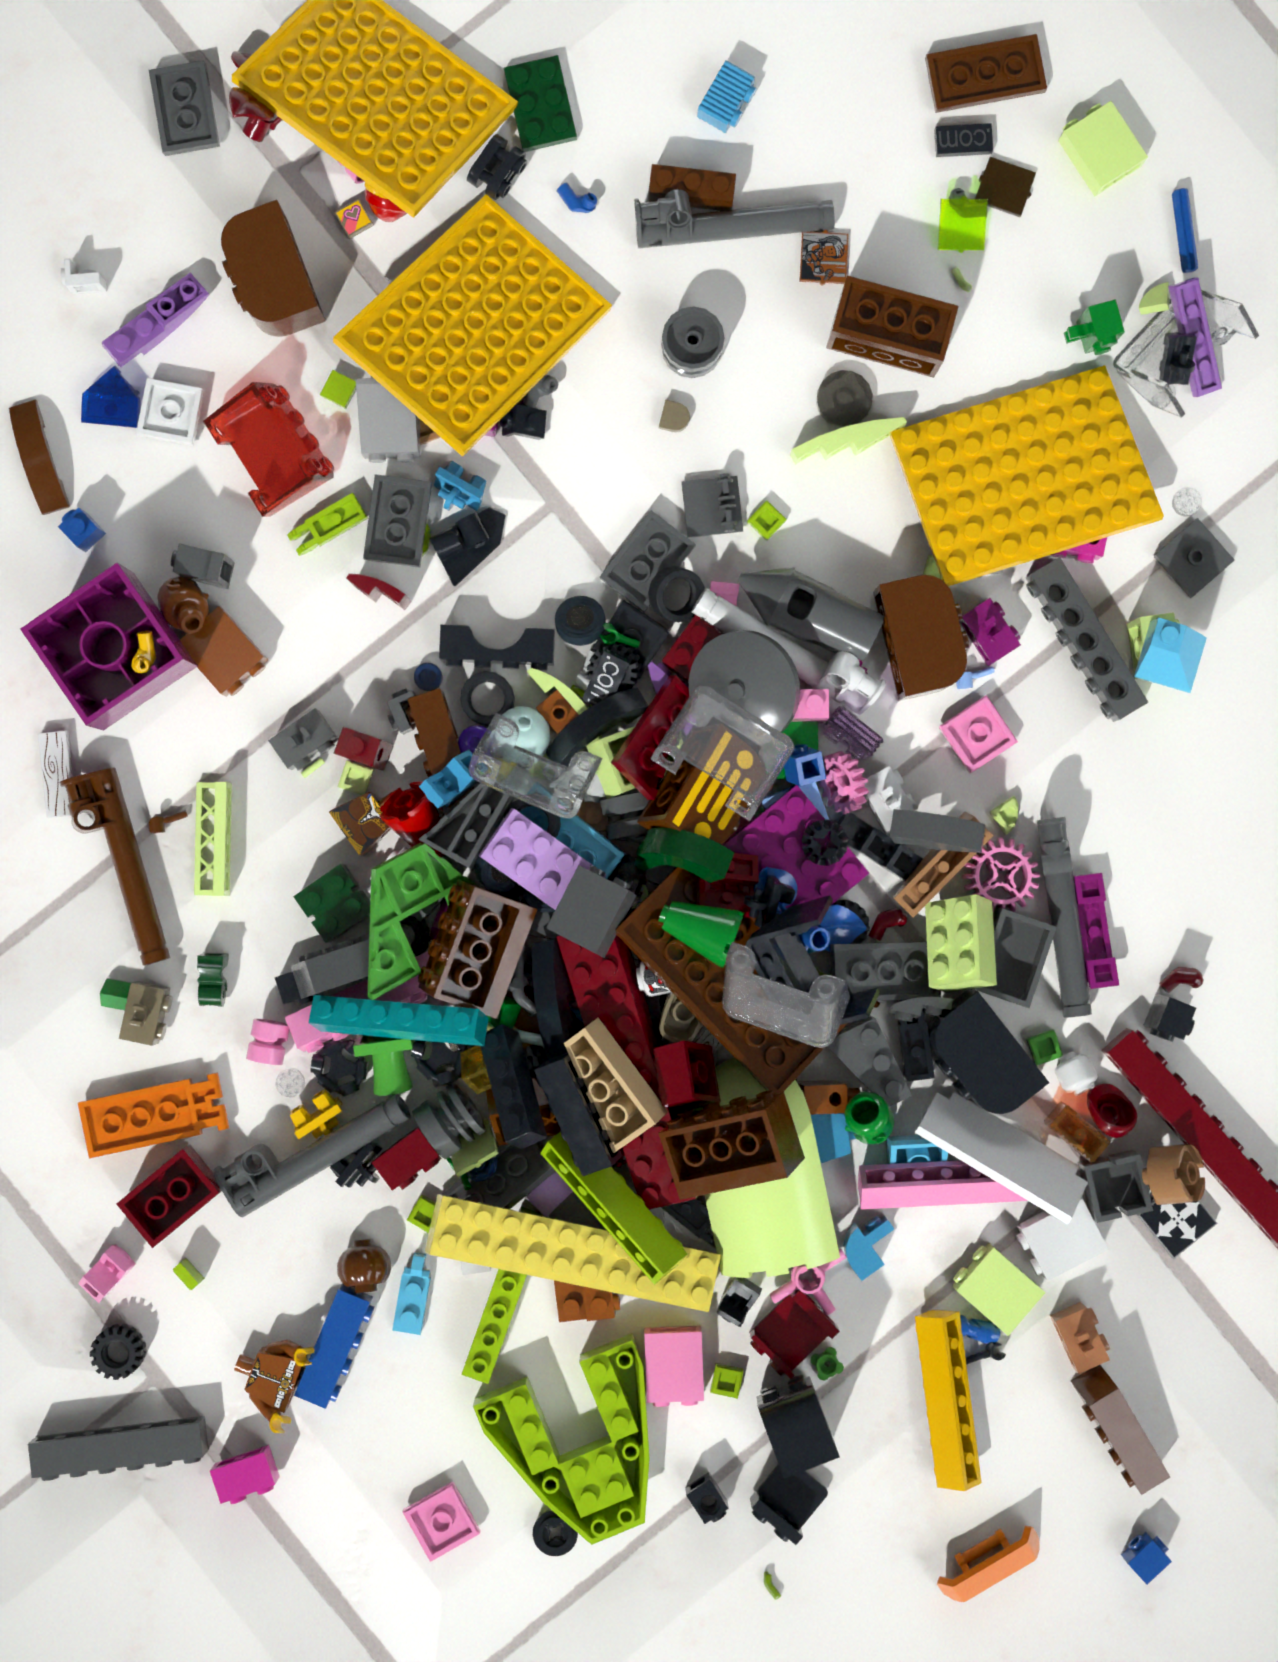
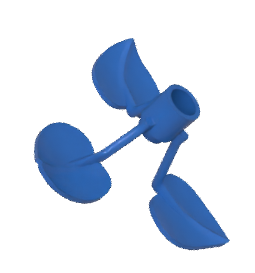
M763 868L759 873V882L754 885V892L756 888L764 889L767 875L776 876L781 883L793 887L795 890L794 902L798 889L794 877L782 869ZM779 902L777 911L781 910L783 912L787 909L785 906L790 904ZM831 905L819 927H810L807 932L799 934V937L807 951L810 948L816 951L825 949L830 952V944H851L867 928L863 921L848 908L840 905Z

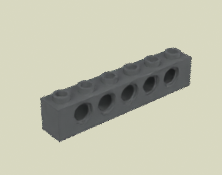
M1061 557L1026 577L1028 581L1026 587L1033 598L1039 599L1043 606L1041 608L1043 616L1049 623L1053 622L1057 629L1055 634L1058 641L1064 647L1067 645L1072 654L1070 656L1071 662L1078 671L1082 670L1087 678L1085 684L1091 694H1096L1102 704L1099 706L1107 719L1111 718L1115 722L1149 703ZM1050 586L1059 588L1061 591L1060 600L1050 597ZM1065 610H1070L1075 614L1076 621L1074 624H1069L1064 620ZM1080 634L1089 637V648L1080 646L1078 642ZM1095 658H1099L1104 662L1105 670L1103 673H1099L1094 669L1093 661ZM1110 682L1116 683L1119 686L1120 692L1117 697L1111 696L1108 692Z

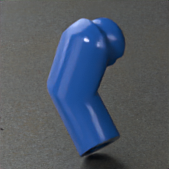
M568 183L562 184L557 189V193L572 212L590 213L596 208L598 200L593 193L576 195Z

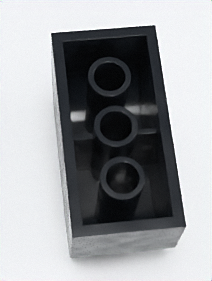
M973 989L966 990L952 1002L950 1011L943 1012L942 1016H934L931 1020L928 1032L931 1050L938 1058L934 1061L944 1075L952 1076L955 1079L952 1085L966 1100L970 1098V1100L986 1111L995 1114L1012 1112L1050 1083L978 991Z
M803 1374L788 1379V1384L777 1388L776 1385L766 1387L760 1391L761 1395L756 1396L757 1406L784 1479L840 1458L810 1376L804 1378Z

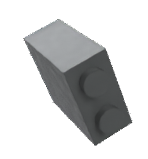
M592 865L588 869L578 866L547 929L605 958L617 935L616 928L624 921L637 895L629 891L630 884L616 877L612 882L604 878L606 874L604 871Z

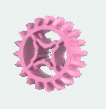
M999 837L996 841V847L990 839L986 843L987 850L982 847V853H979V856L975 854L971 858L974 863H966L964 865V868L971 869V874L962 875L963 879H971V884H966L964 889H974L975 892L971 895L977 894L991 900L993 912L996 905H998V908L1006 909L1007 905L1010 911L1016 912L1015 902L1019 906L1025 907L1026 902L1022 897L1025 896L1026 898L1033 899L1034 895L1028 889L1029 887L1032 889H1038L1039 887L1037 883L1031 882L1032 878L1040 877V873H1032L1031 868L1038 866V862L1029 863L1027 861L1033 855L1031 851L1023 855L1021 854L1025 848L1024 844H1019L1014 849V839H1009L1005 846L1004 839ZM997 852H1004L1013 856L1015 860L1006 865H1001L991 855ZM985 861V866L989 870V876L983 882L984 884L981 885L979 872ZM1019 867H1021L1022 883L1017 890L1013 877L1016 871L1019 870ZM996 868H999V871L1008 870L1004 875L1006 883H1003V881L994 882L996 877H998ZM1000 886L1011 897L999 900L991 897L986 892Z

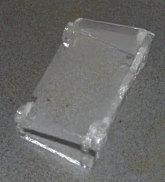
M732 942L725 964L722 998L725 1012L734 1019L814 1047L823 1048L829 1046L836 1037L850 999L846 980L831 975L819 976L814 980L809 993L754 975L753 972L756 967L755 954L750 948Z

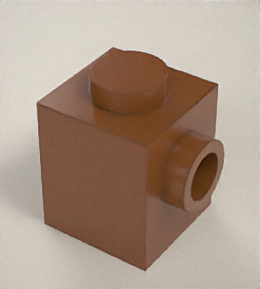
M558 690L536 707V710L545 718L557 734L579 715Z

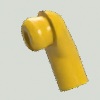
M152 631L137 633L139 649L132 659V668L137 673H146L156 659Z

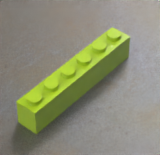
M561 1132L546 1143L540 1154L654 1285L681 1263L687 1255L681 1242L670 1235L664 1228L663 1222L649 1211L643 1199L628 1187L621 1174L615 1172L612 1167H608L582 1176L580 1169L573 1162L572 1152L568 1143L562 1138Z

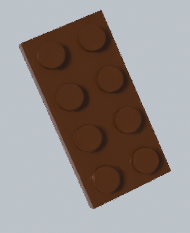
M1037 34L926 54L925 57L935 113L1042 94L1047 90Z

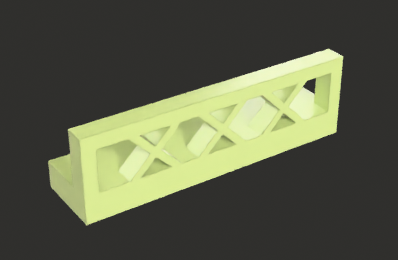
M196 782L194 895L230 896L232 783ZM204 788L215 789V804L211 808L204 801ZM203 806L208 810L204 815ZM210 814L214 817V833L211 836L203 829V821ZM203 835L207 838V840L204 843ZM210 842L214 845V860L211 864L202 857V850ZM202 863L206 866V868L203 871ZM210 870L213 873V890H202V877Z

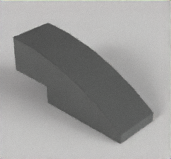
M894 809L889 837L896 844L923 845L925 849L982 853L986 825L946 815Z

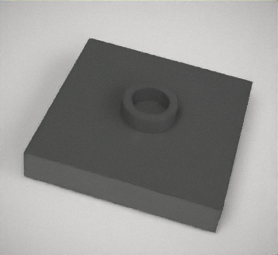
M1199 518L1190 523L1153 556L1190 598L1195 596L1235 561Z

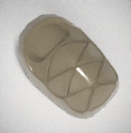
M670 992L662 1010L659 1032L665 1039L674 1043L680 1041L691 1042L699 1032L702 1023Z

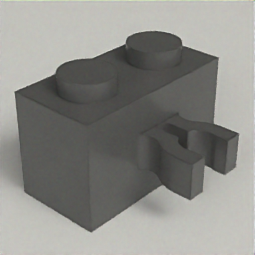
M314 708L268 741L287 769L293 770L296 768L299 771L312 762L310 757L318 752L322 755L335 746L333 741L338 739V737L321 712Z

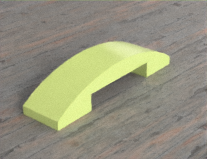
M530 668L527 671L529 676L546 695L556 689L579 715L588 709L583 701L558 679L537 669ZM600 735L599 737H597L595 740H593V741L590 742L589 744H591V743H593V742H595V741H597V740L602 739V735Z

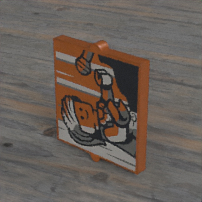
M827 230L823 232H802L799 282L820 283L821 286L825 285V283L844 284L847 273L848 234L828 233Z

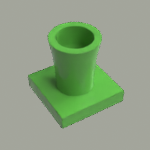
M357 1036L353 1045L355 1057L372 1055L374 1073L373 1093L375 1095H395L413 1088L403 1050L413 1049L415 1040Z

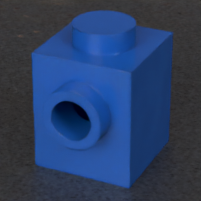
M79 507L76 510L68 511L62 517V523L58 526L72 543L84 552H87L106 534L93 518Z
M807 744L792 746L791 751L782 753L786 781L798 786H804L826 779L821 751L808 747Z
M1147 1532L1134 1537L1130 1541L1128 1548L1121 1554L1126 1563L1146 1585L1172 1562L1166 1554L1169 1548L1158 1536L1152 1539Z

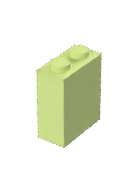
M1112 101L1103 106L1099 103L1086 112L1087 116L1082 120L1078 121L1075 118L1062 128L1063 133L1058 140L1094 196H1097L1142 167L1148 158Z
M988 1243L985 1247L982 1245L975 1251L972 1256L973 1261L967 1268L963 1267L956 1273L953 1278L955 1282L952 1286L961 1296L1009 1336L1042 1298L1045 1291Z

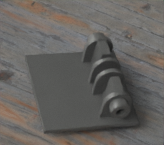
M720 474L718 478L681 481L687 538L743 532L737 476Z

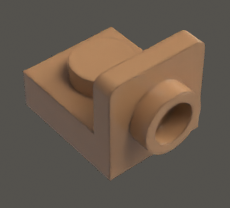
M575 800L574 807L569 806L572 812L595 830L606 831L605 826L608 824V817L603 815L600 802Z

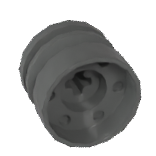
M454 1082L446 1086L450 1098L443 1091L436 1093L441 1105L439 1108L430 1100H426L412 1110L413 1117L420 1130L436 1152L444 1159H448L462 1149L458 1138L459 1134L469 1142H472L475 1138L471 1128L478 1135L486 1132V1127L481 1119L478 1108L471 1098L462 1092Z

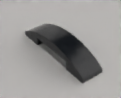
M635 687L609 696L573 719L556 736L546 751V755L555 772L559 775L580 760L579 750L621 720L628 725L644 714L649 705L640 690Z

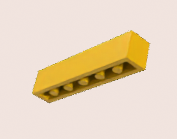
M930 1310L915 1316V1328L919 1345V1359L922 1368L937 1488L967 1491L981 1484L982 1480L960 1312Z

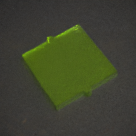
M962 196L961 199H940L937 250H958L959 253H963L964 250H984L988 199H967L966 196Z

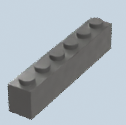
M205 1416L36 1436L28 1443L31 1478L41 1477L42 1481L54 1480L63 1474H70V1477H81L88 1474V1471L98 1470L99 1474H107L121 1467H127V1470L132 1471L141 1469L146 1464L154 1463L155 1467H165L171 1465L172 1461L183 1460L185 1464L200 1461L209 1450Z

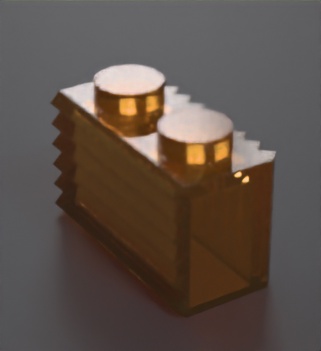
M1062 1101L1057 1104L1044 1120L1045 1125L1090 1162H1095L1110 1144V1141Z

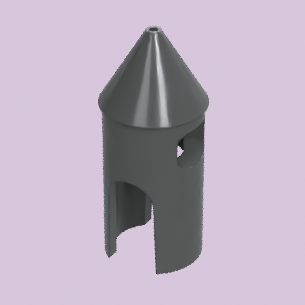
M795 567L741 573L738 579L739 584L767 626L768 624L803 641L817 644L834 653L841 651L849 652L861 661H864L885 618L884 615L838 593L832 587L796 571Z

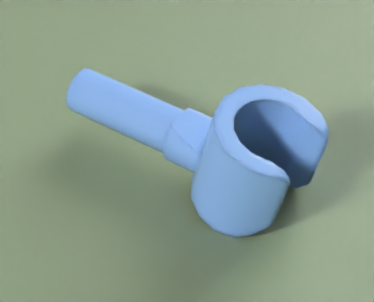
M993 666L979 671L964 672L962 677L956 682L957 689L973 688V679L995 673Z

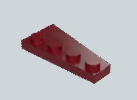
M676 675L667 678L611 761L618 771L647 800H655L658 792L656 786L659 778H663L667 768L665 766L669 752L674 749L676 732L678 727H682L691 703L689 688Z

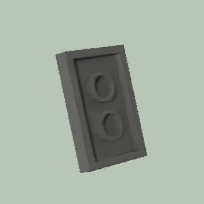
M205 61L149 70L163 154L169 156L220 147Z
M375 474L363 554L364 560L421 567L432 489L431 482Z
M651 510L601 574L600 579L641 611L645 612L650 606L648 591L652 579L666 567H680L696 544Z

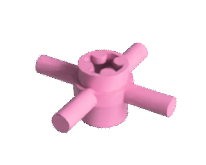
M839 1249L840 1258L812 1268L814 1270L812 1274L814 1281L811 1283L807 1279L800 1280L799 1277L808 1271L805 1264L793 1267L791 1270V1280L769 1294L773 1302L777 1303L799 1289L805 1294H813L826 1315L833 1313L836 1309L822 1286L825 1281V1271L847 1258L842 1249Z

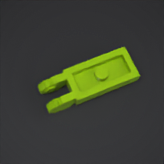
M351 493L306 519L304 524L290 531L287 536L292 541L299 539L308 531L312 533L314 538L296 549L298 555L301 556L314 550L318 545L321 547L369 518L355 494Z

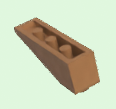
M964 812L959 817L961 819L979 822L973 815L967 812ZM986 828L983 846L993 837ZM931 849L892 898L914 918L976 853Z

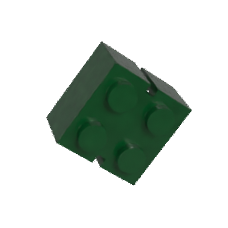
M339 864L293 896L308 918L315 917V920L311 923L325 943H331L370 915V900L363 889L355 892L352 891L351 888H355L359 884L345 864Z

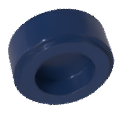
M423 663L416 668L414 681L421 690L429 692L440 687L443 675L435 664Z

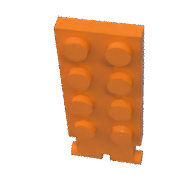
M218 1072L208 1074V1080L192 1083V1079L189 1078L78 1102L89 1159L203 1134L202 1129L217 1126L218 1131L229 1129L225 1104L214 1106L213 1099L223 1097Z

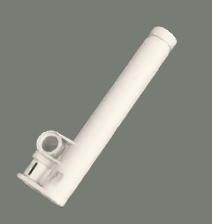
M707 588L704 589L691 611L725 633L737 630H750L772 638L791 657L799 679L815 689H829L830 698L859 716L875 703L886 685L884 679L877 681L866 674L865 669L859 666V660L853 654L841 651L836 653L828 662H825L720 596H716L714 592Z

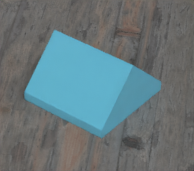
M918 1134L889 1136L886 1139L888 1164L947 1161L948 1152Z

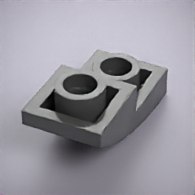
M944 997L912 998L893 1004L890 1007L889 1013L896 1014L895 1019L912 1022L913 1018L920 1017L922 1008L926 1009L925 1013L942 1016L943 1012L951 1010L953 999Z

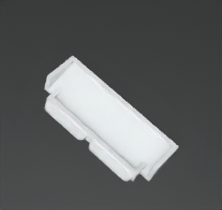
M937 1092L915 1131L916 1134L1066 1224L1072 1219L1088 1183L1075 1175L1079 1165L973 1102L966 1100L956 1092H953L950 1099Z

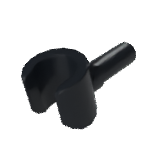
M999 1342L988 1343L985 1350L965 1357L966 1365L989 1357L998 1361L1004 1359L1006 1354L1003 1352L993 1355V1349L1002 1344Z

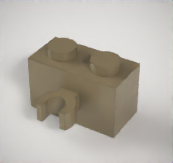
M138 981L132 982L130 984L119 1039L150 1046L159 1044V1040H163L166 1033L167 1025L163 1021L165 1012L168 1013L172 1005L173 997L169 995L171 988Z

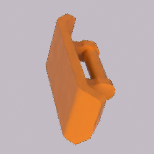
M1025 1526L1022 1538L1010 1545L1000 1528L995 1531L994 1535L967 1551L954 1555L963 1574L954 1579L939 1576L937 1585L942 1593L958 1602H966L1034 1562L1040 1550L1039 1536L1034 1527ZM1001 1544L1004 1547L1000 1552L973 1568H969L968 1563Z

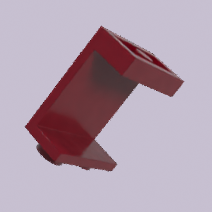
M798 1289L786 1296L749 1332L752 1339L750 1344L761 1356L766 1353L772 1360L770 1365L780 1376L785 1373L789 1378H793L795 1376L793 1370L828 1336L833 1339L840 1330L837 1324L824 1313L808 1294Z

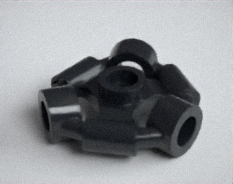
M353 1039L348 1041H331L324 1044L323 1049L312 1056L310 1072L314 1073L318 1079L317 1083L329 1093L336 1092L341 1094L342 1097L360 1090L359 1087L362 1080L366 1079L368 1061H365V1056L356 1057L358 1060L351 1062L342 1055L344 1048L355 1057L353 1048L355 1040ZM325 1056H328L331 1059L330 1070L328 1073L323 1074ZM346 1075L354 1076L355 1080L338 1086L339 1078Z
M415 1040L411 1057H414L417 1063L416 1069L427 1080L432 1079L438 1082L439 1085L457 1081L461 1071L466 1070L470 1055L467 1052V1045L456 1044L460 1049L453 1052L443 1042ZM427 1042H430L433 1045L432 1053L429 1059L423 1060ZM443 1064H452L454 1066V1070L437 1074V1068Z

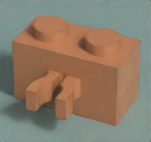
M1079 1302L1050 1315L1071 1365L1078 1374L1110 1360L1106 1352L1110 1350L1109 1344L1103 1333L1099 1335L1095 1325L1099 1322L1091 1307L1087 1309L1083 1303Z

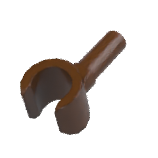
M186 810L170 816L151 818L149 821V832H165V823H171L188 817Z

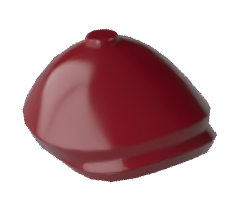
M1099 1084L1088 1091L1087 1107L1100 1131L1110 1137L1119 1138L1126 1136L1135 1127L1138 1117L1137 1110L1120 1089L1112 1084Z

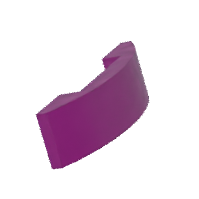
M1103 874L1074 876L1090 989L1119 986L1116 959L1112 956L1104 904L1106 894Z

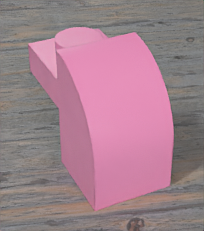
M116 1244L114 1246L111 1245L78 1284L100 1303L136 1263L126 1251L119 1248Z

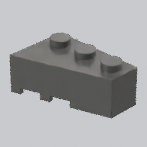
M486 778L460 801L458 806L439 820V823L419 840L474 870L478 855L499 827L506 810L512 804L516 795L498 783Z
M870 1016L842 1029L827 1045L870 1092L883 1097L889 1107L912 1096L875 1017Z

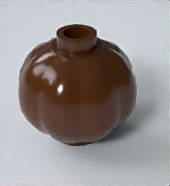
M371 1239L353 1241L354 1247L347 1249L339 1257L337 1275L343 1285L354 1287L355 1293L378 1291L377 1284L385 1283L390 1276L392 1269L390 1257L383 1248L371 1245Z

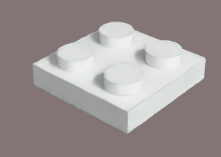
M147 378L136 434L194 446L204 396L203 388Z

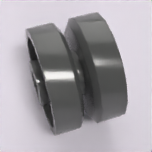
M695 306L682 308L670 316L664 325L661 348L663 359L672 371L679 376L696 378L705 376L714 370L721 360L725 339L723 326L718 318L707 309ZM688 341H691V343H693L694 341H697L698 343L692 345V344H690Z
M640 792L601 800L600 803L604 816L621 815L622 820L609 822L605 826L608 840L621 837L630 839L647 835L648 830L637 823L650 800H647Z

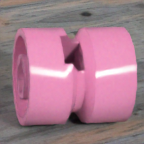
M254 1019L251 1030L254 1041L248 1045L246 1059L264 1064L283 1065L286 1049L282 1044L288 1041V1025L273 1020Z

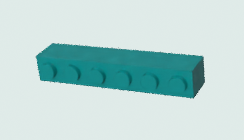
M314 995L308 1023L320 1032L484 1046L489 1018L480 1009Z

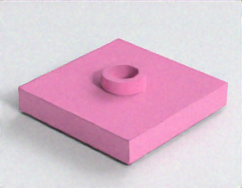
M987 695L939 726V729L969 774L1018 742Z
M453 1481L404 1508L402 1511L430 1562L474 1538L481 1532Z

